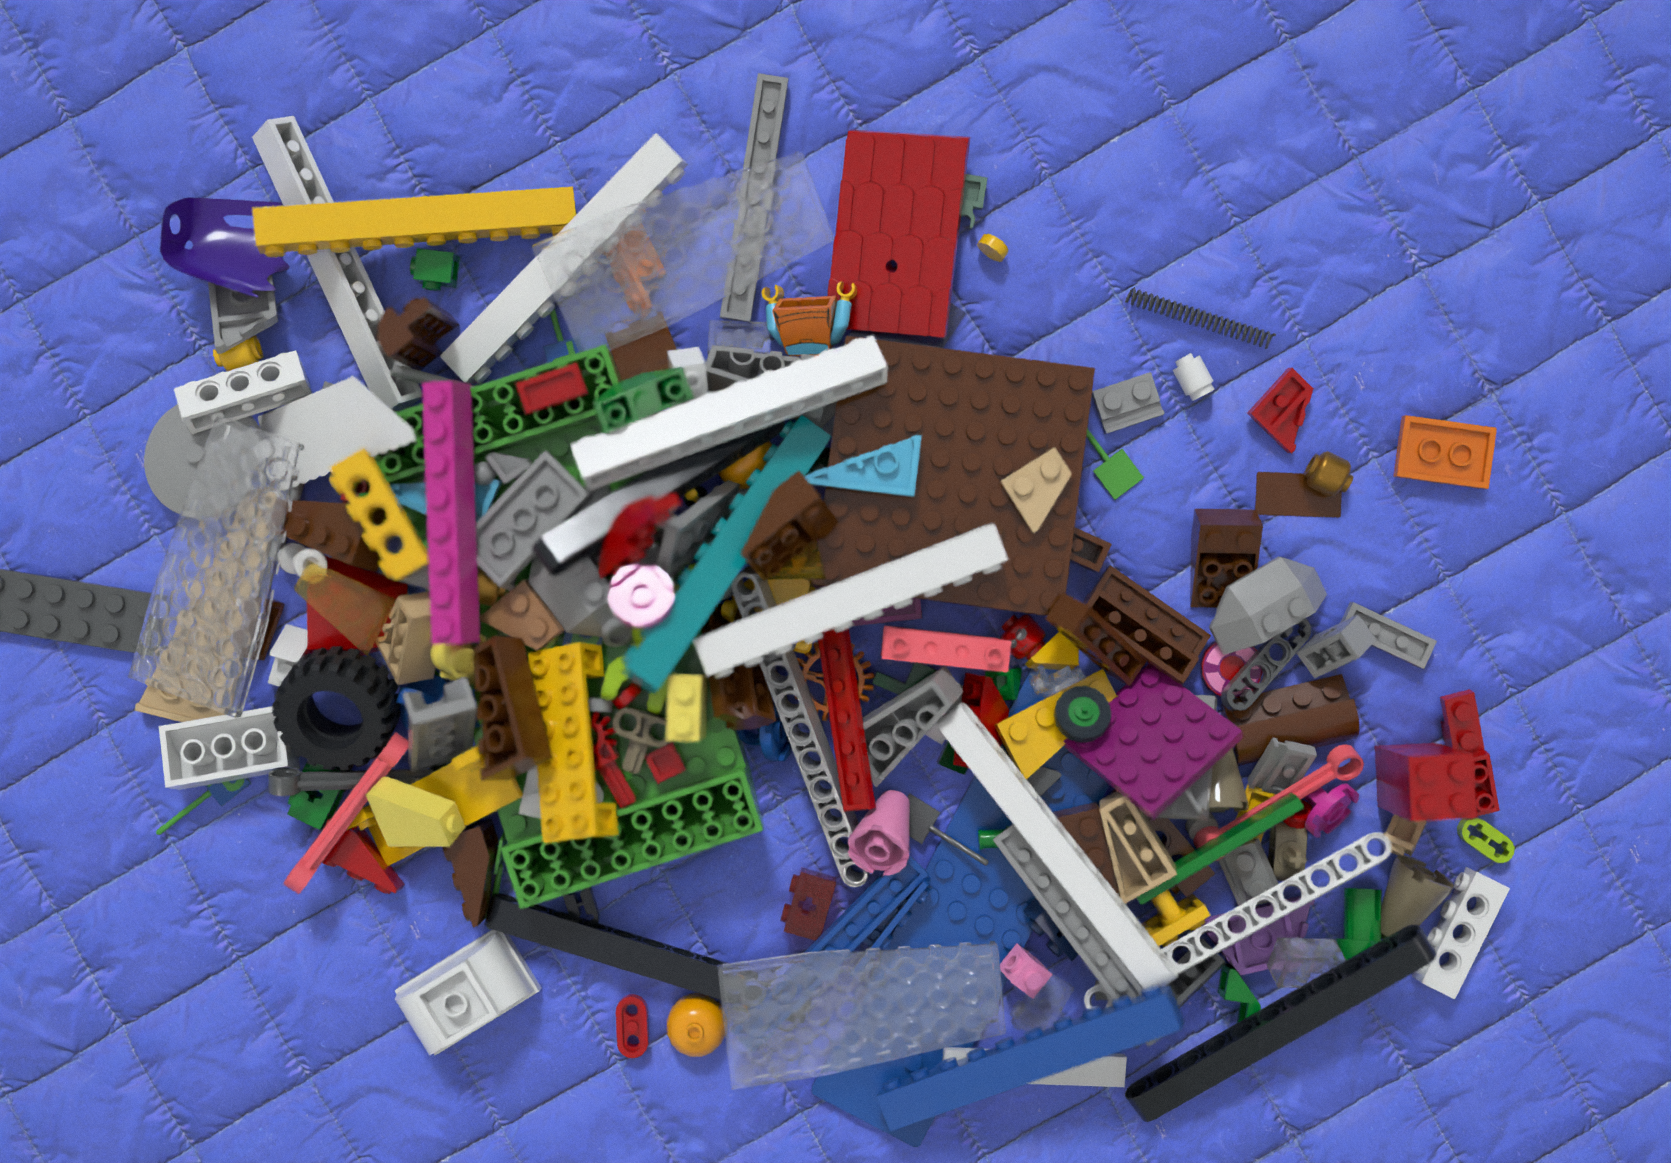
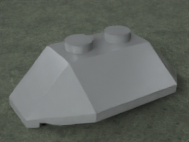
M589 555L563 573L551 576L538 557L535 556L532 560L529 583L566 632L602 637L601 629L607 621L616 616L609 604L611 582L607 577L600 578L598 574L599 567Z
M1278 556L1226 586L1209 628L1221 653L1224 655L1265 643L1316 613L1327 593L1314 567Z

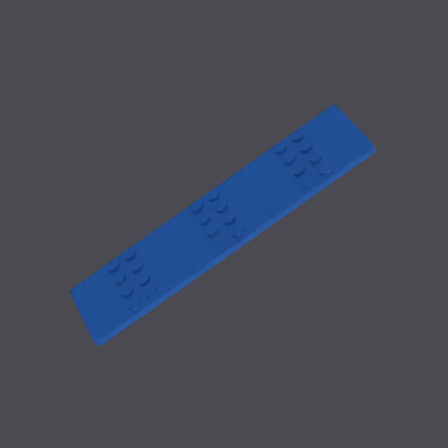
M1030 668L1019 689L1017 700H1013L1009 708L1008 717L1079 680L1061 670ZM1002 743L1000 747L1004 750V752L1008 753L1004 744ZM1063 746L1042 765L1049 769L1057 770L1062 776L1040 797L1052 812L1096 802L1099 806L1100 800H1102L1110 784ZM976 775L973 776L944 833L989 861L988 865H983L942 838L940 839L925 868L929 874L928 876L931 878L927 886L931 889L930 893L921 904L915 901L909 909L912 915L902 928L896 925L891 933L893 939L885 950L881 952L812 1084V1093L815 1096L912 1147H919L935 1116L890 1132L876 1098V1095L883 1088L882 1084L895 1077H900V1080L911 1077L910 1074L923 1067H927L928 1070L938 1068V1064L943 1059V1047L972 1048L1008 979L998 968L999 964L1016 943L1024 948L1033 931L1027 925L1030 919L1023 910L1036 897L999 848L979 849L978 830L1006 829V826L1009 825L1010 827L1013 822Z

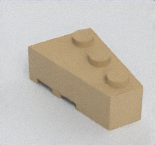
M430 591L399 596L389 614L390 619H392L391 623L384 624L382 630L385 634L383 637H377L375 642L397 685L434 678L436 666L432 663L430 657L433 646L431 642Z
M1118 791L1100 800V813L1120 898L1124 903L1133 900L1177 875L1174 861L1150 822L1138 807Z

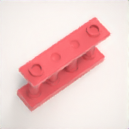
M884 625L880 656H882V659L1008 672L1011 641L1001 640L998 637Z

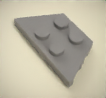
M272 274L268 276L267 281L274 286ZM208 282L214 344L217 354L228 351L279 322L275 290L252 291V293L259 296L258 298Z

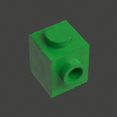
M417 248L416 256L411 258L410 273L414 275L413 279L422 284V288L426 290L441 291V286L457 288L460 257L454 252Z

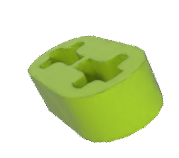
M1480 818L1461 819L1457 826L1459 838L1483 856L1497 863H1505L1513 857L1515 852L1513 842L1493 826ZM1469 825L1476 826V830L1483 834L1481 839L1474 835L1469 836L1470 831L1467 830ZM1490 840L1501 844V847L1504 849L1502 854L1495 853L1496 850L1488 844Z

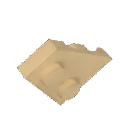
M1054 447L1003 479L1000 483L1031 532L1034 533L1040 528L1072 473Z

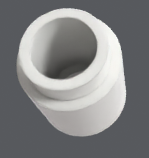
M1192 353L1175 361L1177 368L1172 371L1185 395H1189L1192 401L1214 390L1211 383L1214 380L1200 355L1194 358Z

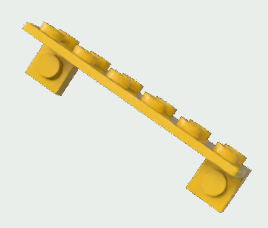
M578 642L530 652L528 654V662L552 754V759L537 766L543 842L553 843L586 837L617 836L616 803H597L586 682V678L604 677L602 645Z
M479 746L451 760L452 763L411 784V786L454 801L465 827L523 797L515 777L510 780L481 781L480 769L485 768L484 753H479ZM370 805L363 807L347 828L349 830L359 826L361 831L369 828L387 866L425 848L387 846Z

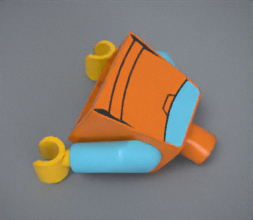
M843 281L838 283L837 292L841 296L838 301L836 296L784 298V290L778 285H775L776 293L771 298L770 289L764 287L761 294L769 303L766 305L768 332L780 346L784 347L786 354L789 356L807 354L814 355L815 357L827 349H832L833 345L841 341L849 325L852 303L849 300L857 294V287L854 283H852V290L848 294L842 293Z

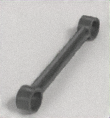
M449 763L411 773L410 769L390 770L386 777L411 785ZM278 768L268 773V791L274 796H291L301 791L353 789L367 770L301 772L295 768Z

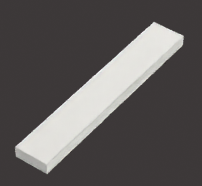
M943 1047L942 1061L951 1057H955L956 1060L966 1058V1054L976 1048ZM1115 1053L1029 1084L1125 1087L1127 1057L1125 1054Z

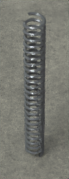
M1135 287L1130 290L1125 300V303H1128L1133 293L1131 306L1134 305L1138 296L1136 307L1140 306L1144 298L1142 309H1145L1150 299L1148 311H1151L1156 301L1154 313H1157L1162 302L1160 315L1163 314L1168 304L1166 317L1169 316L1174 305L1171 318L1175 317L1179 309L1178 321L1186 309L1183 322H1186L1191 312L1189 325L1192 324L1197 313L1195 327L1198 326L1203 315L1201 329L1209 317L1206 328L1209 330L1215 318L1213 332H1215L1221 320L1218 334L1221 333L1227 321L1224 336L1227 335L1232 325L1230 338H1232L1238 326L1235 338L1236 340L1239 339L1240 333L1244 328L1242 342L1245 340L1249 329L1250 334L1247 343L1251 342L1252 336L1256 331L1253 345H1256L1262 333L1259 347H1262L1263 341L1268 334L1265 349L1268 348L1272 337L1276 336L1275 333L1270 334L1269 331L1265 333L1264 329L1259 331L1258 327L1253 329L1252 325L1247 327L1246 323L1241 326L1240 321L1235 323V320L1230 321L1229 318L1224 319L1223 316L1218 318L1217 314L1212 316L1211 312L1206 314L1205 310L1200 313V309L1195 310L1193 306L1189 308L1188 305L1183 306L1182 303L1177 305L1176 301L1171 303L1170 299L1165 301L1164 297L1159 300L1158 295L1154 297L1152 293L1149 295L1146 291L1142 293L1141 289L1136 292Z

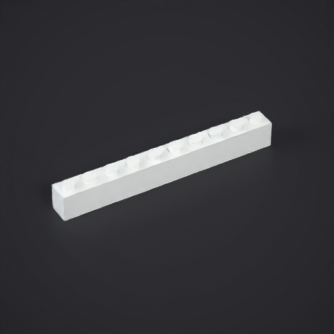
M289 116L266 120L252 138L283 205L334 203L295 117ZM350 247L349 251L342 253L331 252L330 249L317 250L316 254L307 255L368 389L394 413L411 407L423 397V393L418 383L390 376L393 364L404 367L408 366L389 358L379 343L378 325L385 311L355 247Z
M655 133L440 355V358L464 383L475 384L477 382L479 384L491 374L490 368L497 361L501 362L511 354L513 350L511 346L518 339H525L533 331L534 327L532 325L540 317L545 318L555 308L553 303L561 295H568L576 287L577 283L575 281L582 273L588 274L598 264L596 259L604 251L609 252L620 241L618 236L626 228L630 230L636 226L642 218L640 214L648 206L651 208L663 197L662 191L670 183L674 185L684 176V169L688 164L661 136Z
M873 336L865 339L858 338L843 347L827 349L818 356L807 360L794 361L785 368L776 371H766L759 377L749 381H739L724 390L706 393L699 399L688 403H679L666 411L650 415L609 433L584 437L577 443L572 444L571 448L589 492L888 382L887 364Z
M989 523L694 637L693 641L706 675L714 674L716 679L733 673L732 667L744 663L746 667L763 661L762 655L774 651L775 655H780L794 649L792 644L804 639L805 644L823 638L822 632L834 628L835 632L853 626L852 620L864 616L865 621L876 618L883 614L882 609L894 605V608L898 609L913 603L911 597L923 593L924 597H929L942 592L941 586L953 582L954 586L972 580L971 574L983 570L984 574L997 571L1002 568L1000 563L1007 561L1008 558L995 524Z

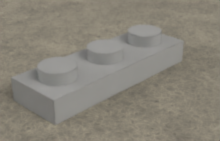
M1349 603L1341 622L1359 615L1376 638V641L1371 646L1418 668H1425L1437 643L1436 640L1359 604Z

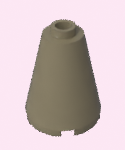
M1233 748L1212 766L1210 813H1225L1229 808H1234V812L1249 809Z
M1403 855V857L1397 856L1393 861L1382 901L1381 938L1385 939L1408 925L1420 926L1451 893L1454 887L1452 881L1438 870H1435L1433 873L1425 868L1426 863L1407 855Z

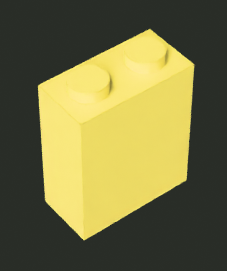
M706 674L668 675L666 740L701 741L706 738L708 676Z

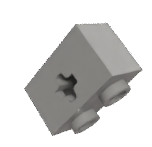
M1356 615L1314 635L1296 654L1312 676L1316 678L1360 658L1376 641V638L1360 616Z

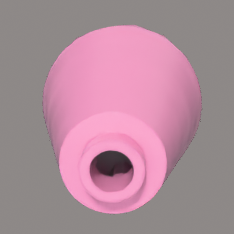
M887 790L875 802L876 808L870 809L851 833L848 840V854L853 862L866 872L873 873L875 869L884 871L883 875H892L900 872L906 866L909 859L910 802L908 797L902 792Z

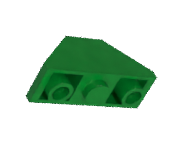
M677 367L642 373L614 384L593 402V406L602 431L606 434L693 398L684 368Z

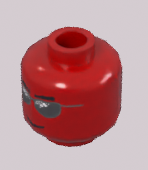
M1013 615L1001 626L1005 632L1001 635L1000 639L1011 641L1010 653L1016 659L1020 660L1025 657L1029 660L1046 644L1043 641L1046 636L1045 631L1030 615H1022L1019 619Z

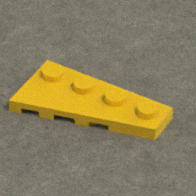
M1103 669L1088 675L994 725L1012 762L1026 779L1065 745L1063 741L1067 737L1061 734L1056 726L1054 717L1057 700L1065 691L1077 686H1087L1102 693L1108 703L1117 697Z

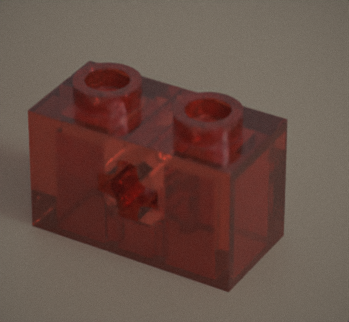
M801 867L799 875L793 874L788 891L794 893L791 905L785 903L780 919L781 922H785L784 932L815 941L821 936L837 877ZM806 897H811L813 905H810L808 910L803 909V903L800 901H805Z

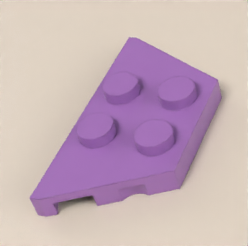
M1301 896L1285 900L1290 903H1296L1301 899ZM1315 900L1221 951L1222 955L1239 975L1299 962L1303 949L1302 940L1306 936L1309 925L1306 921L1310 905L1314 906ZM1270 903L1255 907L1256 914L1261 918H1269L1274 913L1273 906ZM1226 913L1207 917L1204 925ZM1235 916L1228 921L1227 926L1231 932L1239 934L1246 929V922L1243 918ZM1205 932L1215 946H1217L1219 942L1218 936L1213 932Z

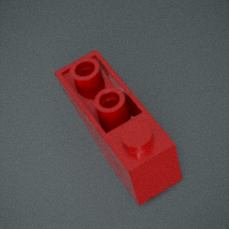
M359 826L345 831L322 862L331 867L338 865L346 869L347 875L354 879L371 881L375 883L374 887L377 890L386 894H391V892L397 893L404 886L403 881L392 866L386 865L378 847L365 829L361 831Z

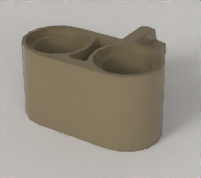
M631 707L616 713L613 718L614 730L619 735L630 740L622 764V768L625 771L639 773L648 746L660 747L670 742L666 738L662 741L655 739L651 732L653 725L656 723H661L667 728V718ZM626 713L634 715L637 720V726L633 731H628L622 726V718Z
M1282 822L1270 828L1268 861L1278 881H1285L1305 870L1307 862L1306 828L1296 829Z

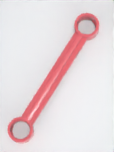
M397 732L391 736L381 753L304 856L291 870L283 885L297 894L301 893L320 864L367 803L366 794L382 777L387 776L408 749L407 739Z
M1344 744L1335 747L1327 756V764L1222 828L1207 826L1199 830L1193 840L1194 846L1198 849L1291 792L1301 800L1335 778L1348 781L1357 777L1364 767L1362 758L1350 745ZM1352 758L1349 763L1339 767L1344 760Z

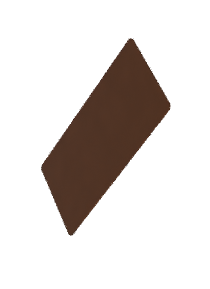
M1257 472L1255 510L1258 515L1335 518L1341 516L1342 491H1339L1335 496L1328 497L1309 487L1304 473Z

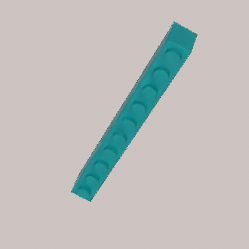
M802 414L795 423L791 420L788 421L779 434L784 438L780 445L777 447L772 444L762 458L767 462L761 471L756 468L746 481V484L750 486L745 495L738 493L728 507L733 511L727 520L721 517L711 531L716 537L710 545L704 542L693 557L698 561L693 570L691 571L686 568L677 580L676 584L680 588L674 595L675 601L671 612L662 622L652 627L644 628L640 633L644 638L640 646L636 648L632 645L622 659L626 666L621 673L652 695L661 687L746 563L745 558L741 555V551L773 490L798 470L805 477L831 439V435Z

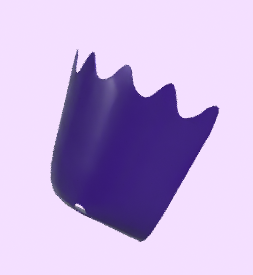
M193 197L179 199L169 204L164 210L160 253L163 260L179 272L259 298L252 291L276 290L267 281L268 276L286 271L290 267L281 257H267L265 254H260L256 247L254 228L230 226L223 217L228 215L253 216L252 208L284 205L282 202ZM174 214L180 220V230L177 234H173L170 229V219ZM188 240L193 243L192 249L185 248Z

